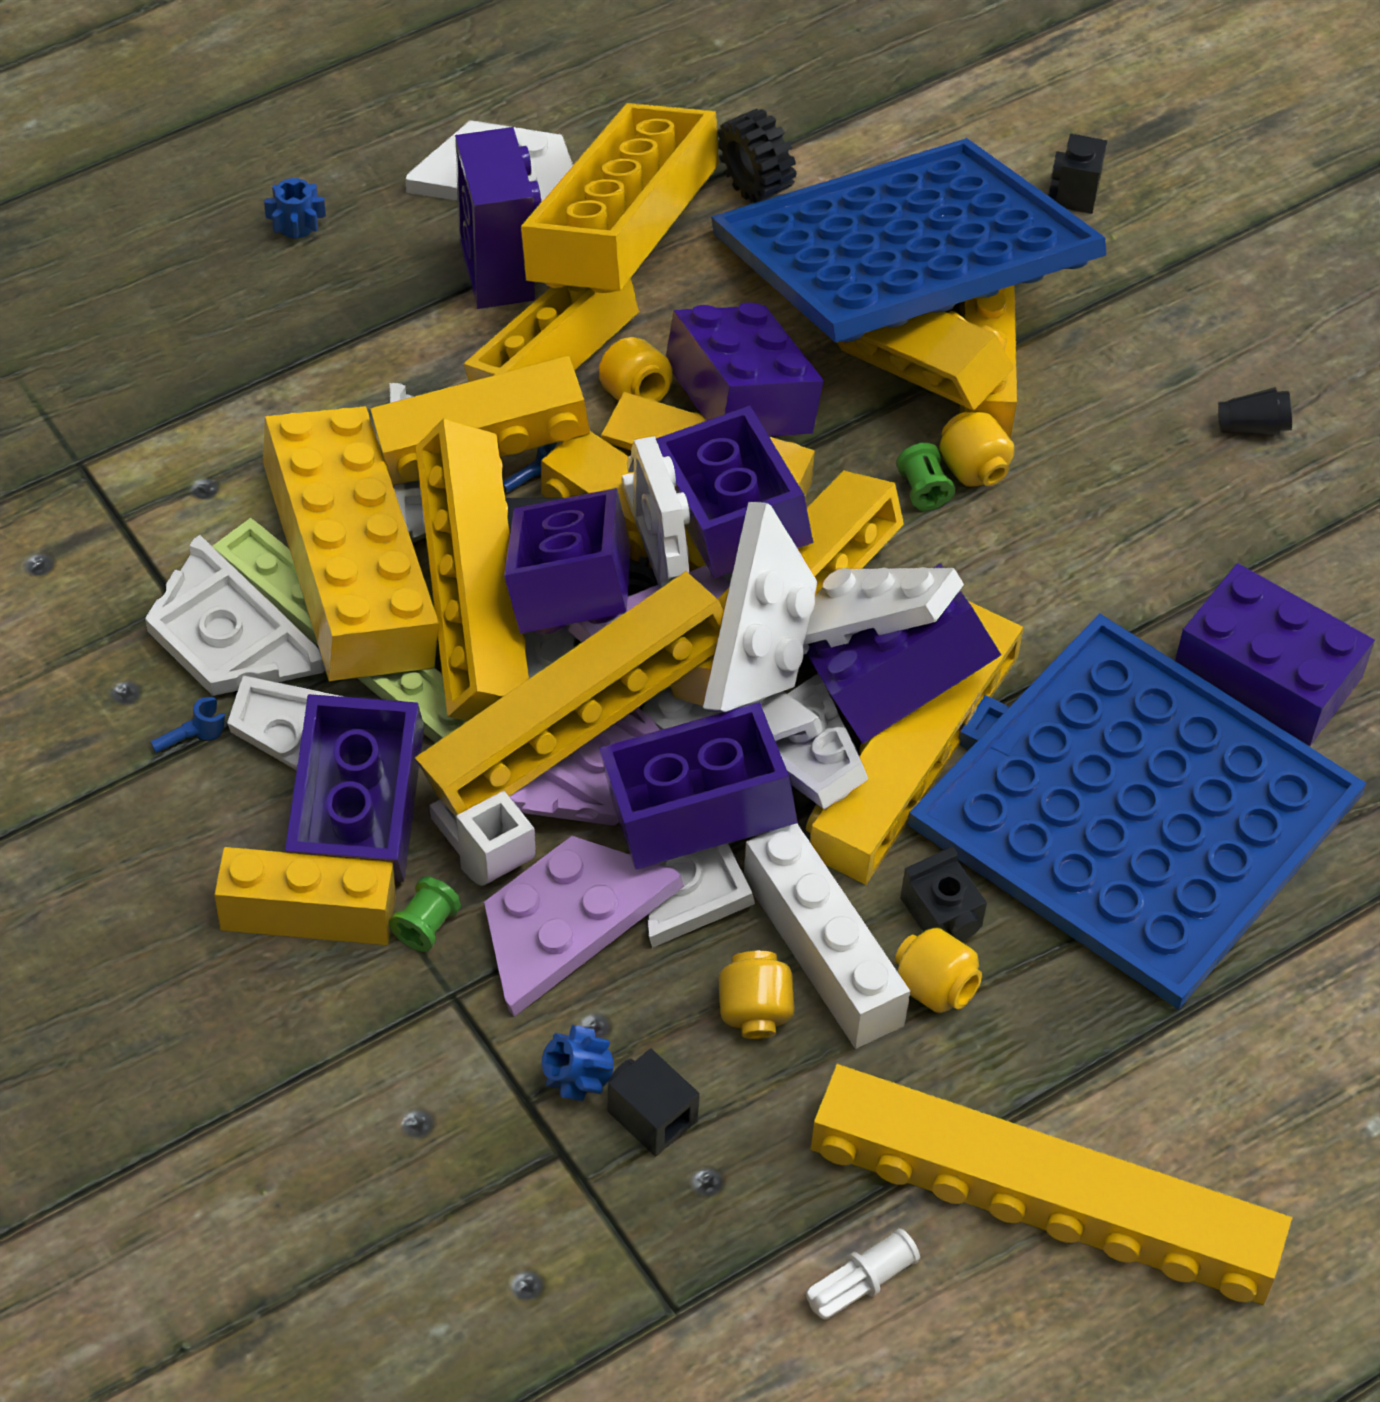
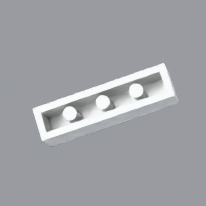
M796 823L775 829L747 841L743 875L751 891L854 1048L857 1049L904 1027L910 996L909 988L799 825Z

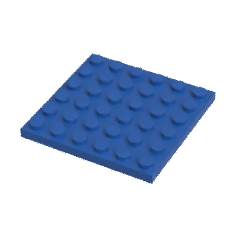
M968 138L711 216L713 234L834 342L855 341L861 338L864 333L885 326H901L906 324L910 318L929 312L948 311L957 303L975 297H991L996 295L1000 289L1019 283H1035L1040 281L1044 275L1062 269H1078L1084 267L1090 260L1107 255L1106 239L1102 234Z
M1099 613L909 812L907 825L943 850L953 846L958 853V860L1179 1010L1363 795L1366 782ZM1022 713L1033 718L1008 756L991 748L996 740L1002 743L1005 742Z

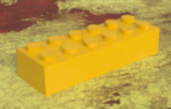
M626 103L521 225L526 281L545 283L546 286L551 288H564L567 286L591 288L597 293L621 291L719 165L716 111Z
M366 406L265 416L263 465L288 548L292 555L295 571L328 680H343L434 668L439 621Z

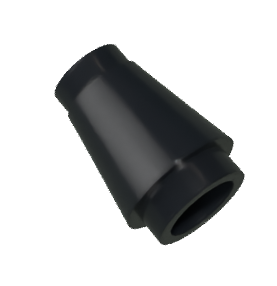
M1276 387L1229 399L1228 401L1218 402L1220 432L1230 431L1280 436V431H1291L1292 410L1289 390L1277 391Z

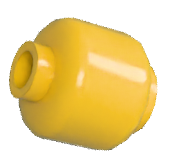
M636 337L620 339L605 352L599 365V379L604 390L618 401L623 392L661 402L670 389L673 369L668 358L647 341Z
M966 411L954 416L944 426L939 443L941 458L956 478L965 486L970 487L992 486L1003 480L1009 472V465L1015 453L1014 444L1002 427L990 414L983 412L973 413Z
M940 928L925 930L919 936H908L900 945L895 956V963L899 965L897 972L909 988L910 996L937 1013L949 1011L953 1007L957 1010L963 1008L973 998L981 984L982 972L978 970L979 959L977 953Z
M769 951L738 953L732 957V963L725 966L719 973L721 1017L727 1025L741 1029L742 1037L748 1039L773 1037L776 1035V1027L787 1023L794 1016L793 975L787 964L777 960L775 953Z

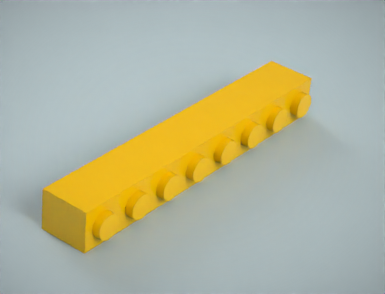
M837 1064L814 1120L810 1150L820 1153L832 1163L838 1165L853 1164L876 1172L882 1179L890 1183L899 1185L908 1183L932 1191L938 1198L948 1203H967L989 1211L1001 1221L1007 1223L1022 1222L1046 1230L1050 1236L1059 1241L1084 1243L1104 1250L1108 1256L1115 1260L1126 1263L1136 1261L1162 1270L1166 1276L1179 1282L1194 1281L1218 1289L1227 1298L1238 1302L1253 1301L1262 1305L1265 1304L1276 1276L1292 1221L1291 1216Z

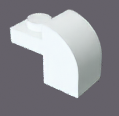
M505 791L456 816L441 799L430 804L431 819L460 855L461 869L476 884L484 886L534 858L536 852L534 827Z

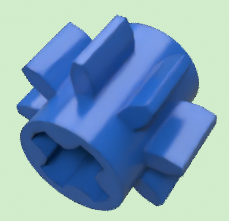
M289 178L283 180L278 185H273V198L264 200L266 219L272 220L273 232L281 231L287 237L302 238L309 235L312 231H318L317 218L326 217L325 199L318 197L317 185L315 183L310 185L305 180L299 178Z
M572 1025L569 1035L554 1033L553 1040L547 1044L542 1055V1069L548 1078L545 1083L546 1086L561 1089L562 1098L578 1101L584 1100L586 1091L601 1094L603 1092L602 1087L609 1081L614 1067L612 1054L608 1050L609 1040L595 1037L594 1029Z

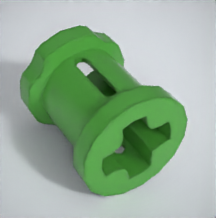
M932 443L912 445L899 454L896 460L898 472L901 476L907 478L911 487L910 501L920 511L938 509L943 504L949 502L955 494V486L952 480L944 476L941 469V453L937 446Z
M430 876L421 877L415 885V896L403 911L395 912L389 920V927L393 934L405 945L421 952H427L436 943L435 933L447 917L455 916L462 907L459 896L450 886Z

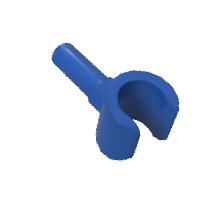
M557 442L538 447L536 460L503 481L504 492L509 493L531 478L541 475V460L556 448Z
M203 697L197 700L194 704L192 720L150 741L155 753L195 735L202 740L217 739L224 729L225 722L224 713L212 717L216 713L217 700L213 697Z

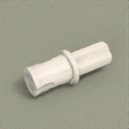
M898 1228L893 1231L892 1235L862 1254L856 1252L849 1254L846 1257L845 1265L807 1289L806 1297L812 1311L822 1319H829L867 1294L870 1297L877 1295L880 1292L881 1284L920 1260V1254L913 1239L903 1229Z

